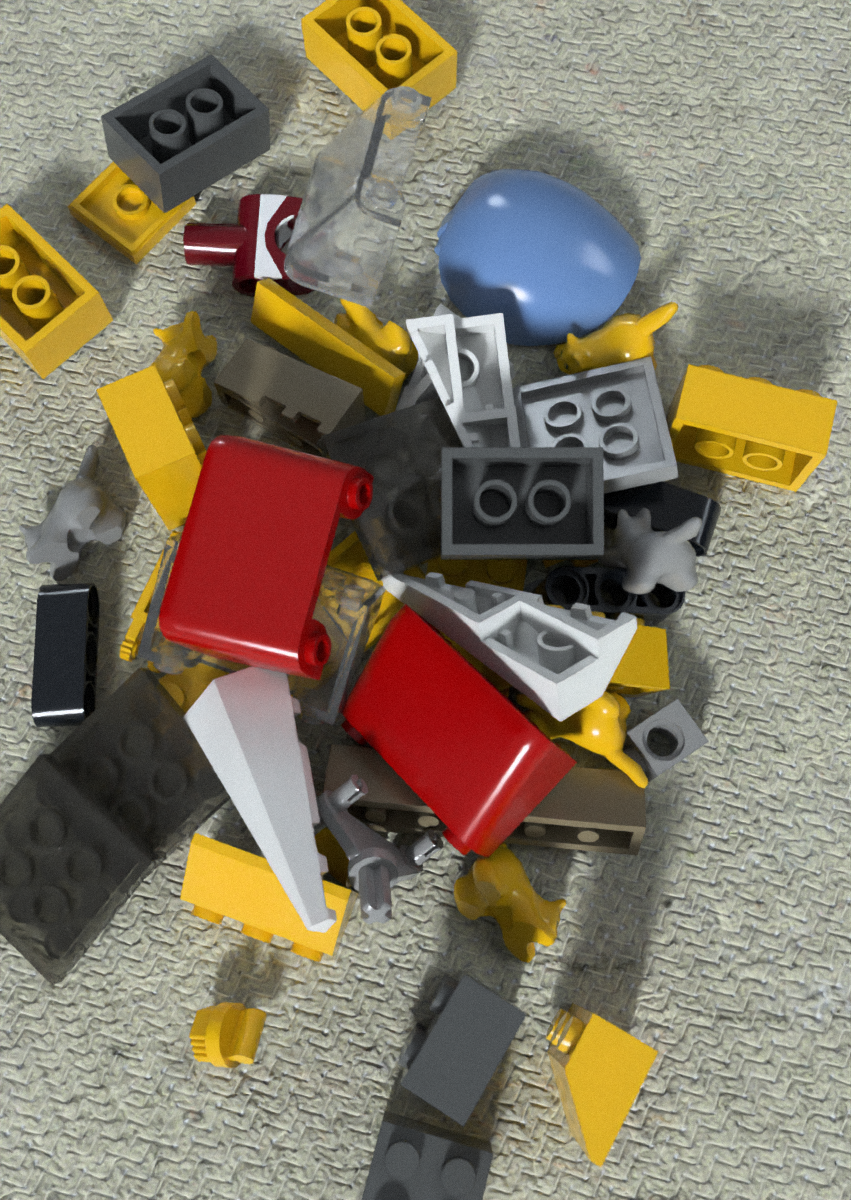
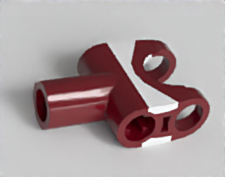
M276 194L246 195L239 200L237 224L187 223L185 225L183 243L186 263L188 265L233 266L232 287L240 294L255 297L257 281L270 278L294 296L309 294L319 286L320 271L318 267L312 263L300 261L297 257L288 256L281 250L291 240L305 237V234H313L322 229L324 213L322 208L316 203L303 198ZM298 215H304V216H308V217H311V218H304V217H300V216H298Z

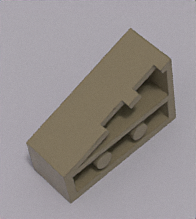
M246 339L213 382L221 403L304 453L344 463L368 430L362 388L288 357L266 344L261 345Z

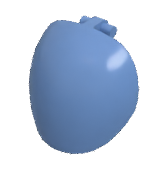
M522 169L493 170L474 180L455 207L444 217L437 232L439 240L434 248L435 253L439 256L438 266L441 282L450 300L466 317L503 313L506 342L512 345L523 346L567 342L568 333H572L580 338L596 330L624 302L635 282L641 261L639 246L634 238L614 215L590 195L574 185L536 170Z

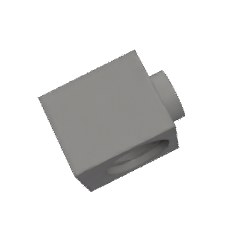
M677 698L628 731L623 746L624 749L622 750L641 765L648 778V782H650L709 741ZM659 732L668 739L670 743L668 756H659L650 750L647 744L648 733Z

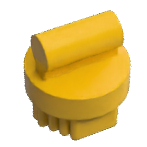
M222 1002L217 1006L197 1010L189 1034L194 1058L199 1062H211L216 1067L235 1068L241 1063L253 1064L267 1014L260 1009H247L242 1003Z

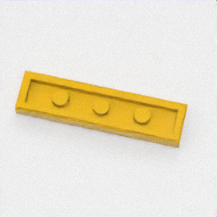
M270 278L257 281L250 321L252 324L312 367L362 388L364 404L381 417L385 418L395 413L405 372Z

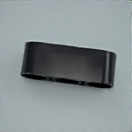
M663 481L604 493L605 527L613 530L616 528L618 512L621 509L626 510L630 517L636 516L643 508L648 509L651 515V529L655 532L669 531L692 517H698L702 520V526L698 534L688 541L694 548L696 557L707 554L721 512V506L713 499Z
M558 567L550 572L532 592L542 595L545 605H559L571 611V607L575 603L590 605L591 611L604 613L607 619L617 620L623 612L645 620V626L650 627L655 626L679 610L685 601V591L676 592L660 583H656L651 591L658 598L660 607L652 603L648 593L634 594L627 592L622 587V580L626 576L627 569ZM551 587L557 588L564 593L567 605L558 602L554 598ZM600 589L605 590L611 595L614 606L609 605L603 600Z
M93 583L42 585L39 589L31 698L32 717L37 727L89 726L93 723L96 708L100 615L99 594L96 585Z

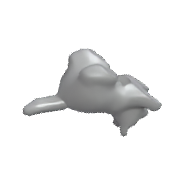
M95 445L87 447L76 479L71 480L60 491L46 519L36 526L19 525L20 531L25 536L27 561L32 564L50 562L49 575L55 581H63L72 575L78 567L82 549L88 542L94 540L110 545L121 538L125 529V511L115 505L107 492L94 481L99 465L98 448Z
M643 508L633 517H630L626 510L621 509L618 512L617 526L613 532L614 546H604V555L597 560L607 567L627 569L626 576L622 580V587L627 592L647 594L652 591L656 583L663 584L676 592L688 591L698 582L696 552L688 540L698 534L702 526V520L698 517H692L669 531L655 532L651 529V515L648 509Z

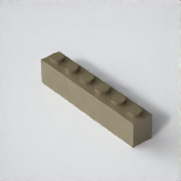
M331 744L323 792L326 790L334 792L353 774L358 775V780L361 777L368 787V793L347 808L349 814L373 831L424 835L428 830H433L440 837H444L442 831L447 826L374 748H368L360 744L348 746ZM573 767L503 843L637 856L646 831L645 788L637 786L619 768L604 770Z

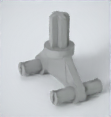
M353 774L334 792L326 790L316 798L320 823L313 827L314 835L326 826L329 828L349 859L348 878L355 890L359 891L361 918L367 924H372L376 921L384 924L392 917L391 888L398 882L413 879L422 872L423 862L441 850L444 844L437 833H434L433 830H428L426 834L411 846L403 844L397 848L349 814L347 808L368 793V787L363 779L360 777L358 780V775Z

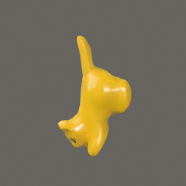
M343 294L340 302L346 313H338L334 324L405 372V381L409 374L414 371L418 362V351L411 341L410 335L390 320L383 326V323L372 311L349 295ZM394 414L385 418L382 417L385 426L390 425Z
M669 302L643 317L634 313L617 315L609 320L602 329L592 332L583 338L568 333L567 342L557 345L553 352L559 369L570 375L651 356L655 370L657 362L653 356L655 348L653 332L672 319L678 310V304Z
M190 311L186 313L184 322L171 325L166 329H153V333L162 340L163 348L150 366H156L163 383L171 379L174 380L191 418H196L202 415L212 404V391L207 385L205 378L201 376V372L214 361L217 355V341L213 335L204 336L197 311Z
M604 691L602 697L560 722L524 694L517 695V703L520 706L529 708L523 714L531 719L551 740L562 737L591 752L605 756L609 762L628 775L637 786L646 788L648 778L641 765L622 750L627 736L626 720L631 712L630 706L624 697L617 693Z
M502 843L489 858L480 855L474 861L467 874L458 878L454 884V900L460 913L470 920H476L481 916L493 917L500 926L505 946L512 955L522 962L529 963L534 958V942L544 946H551L555 943L558 935L557 928L560 922V913L566 905V900L562 898L555 901H547L538 895L528 879L522 862L512 850L507 848L506 843Z

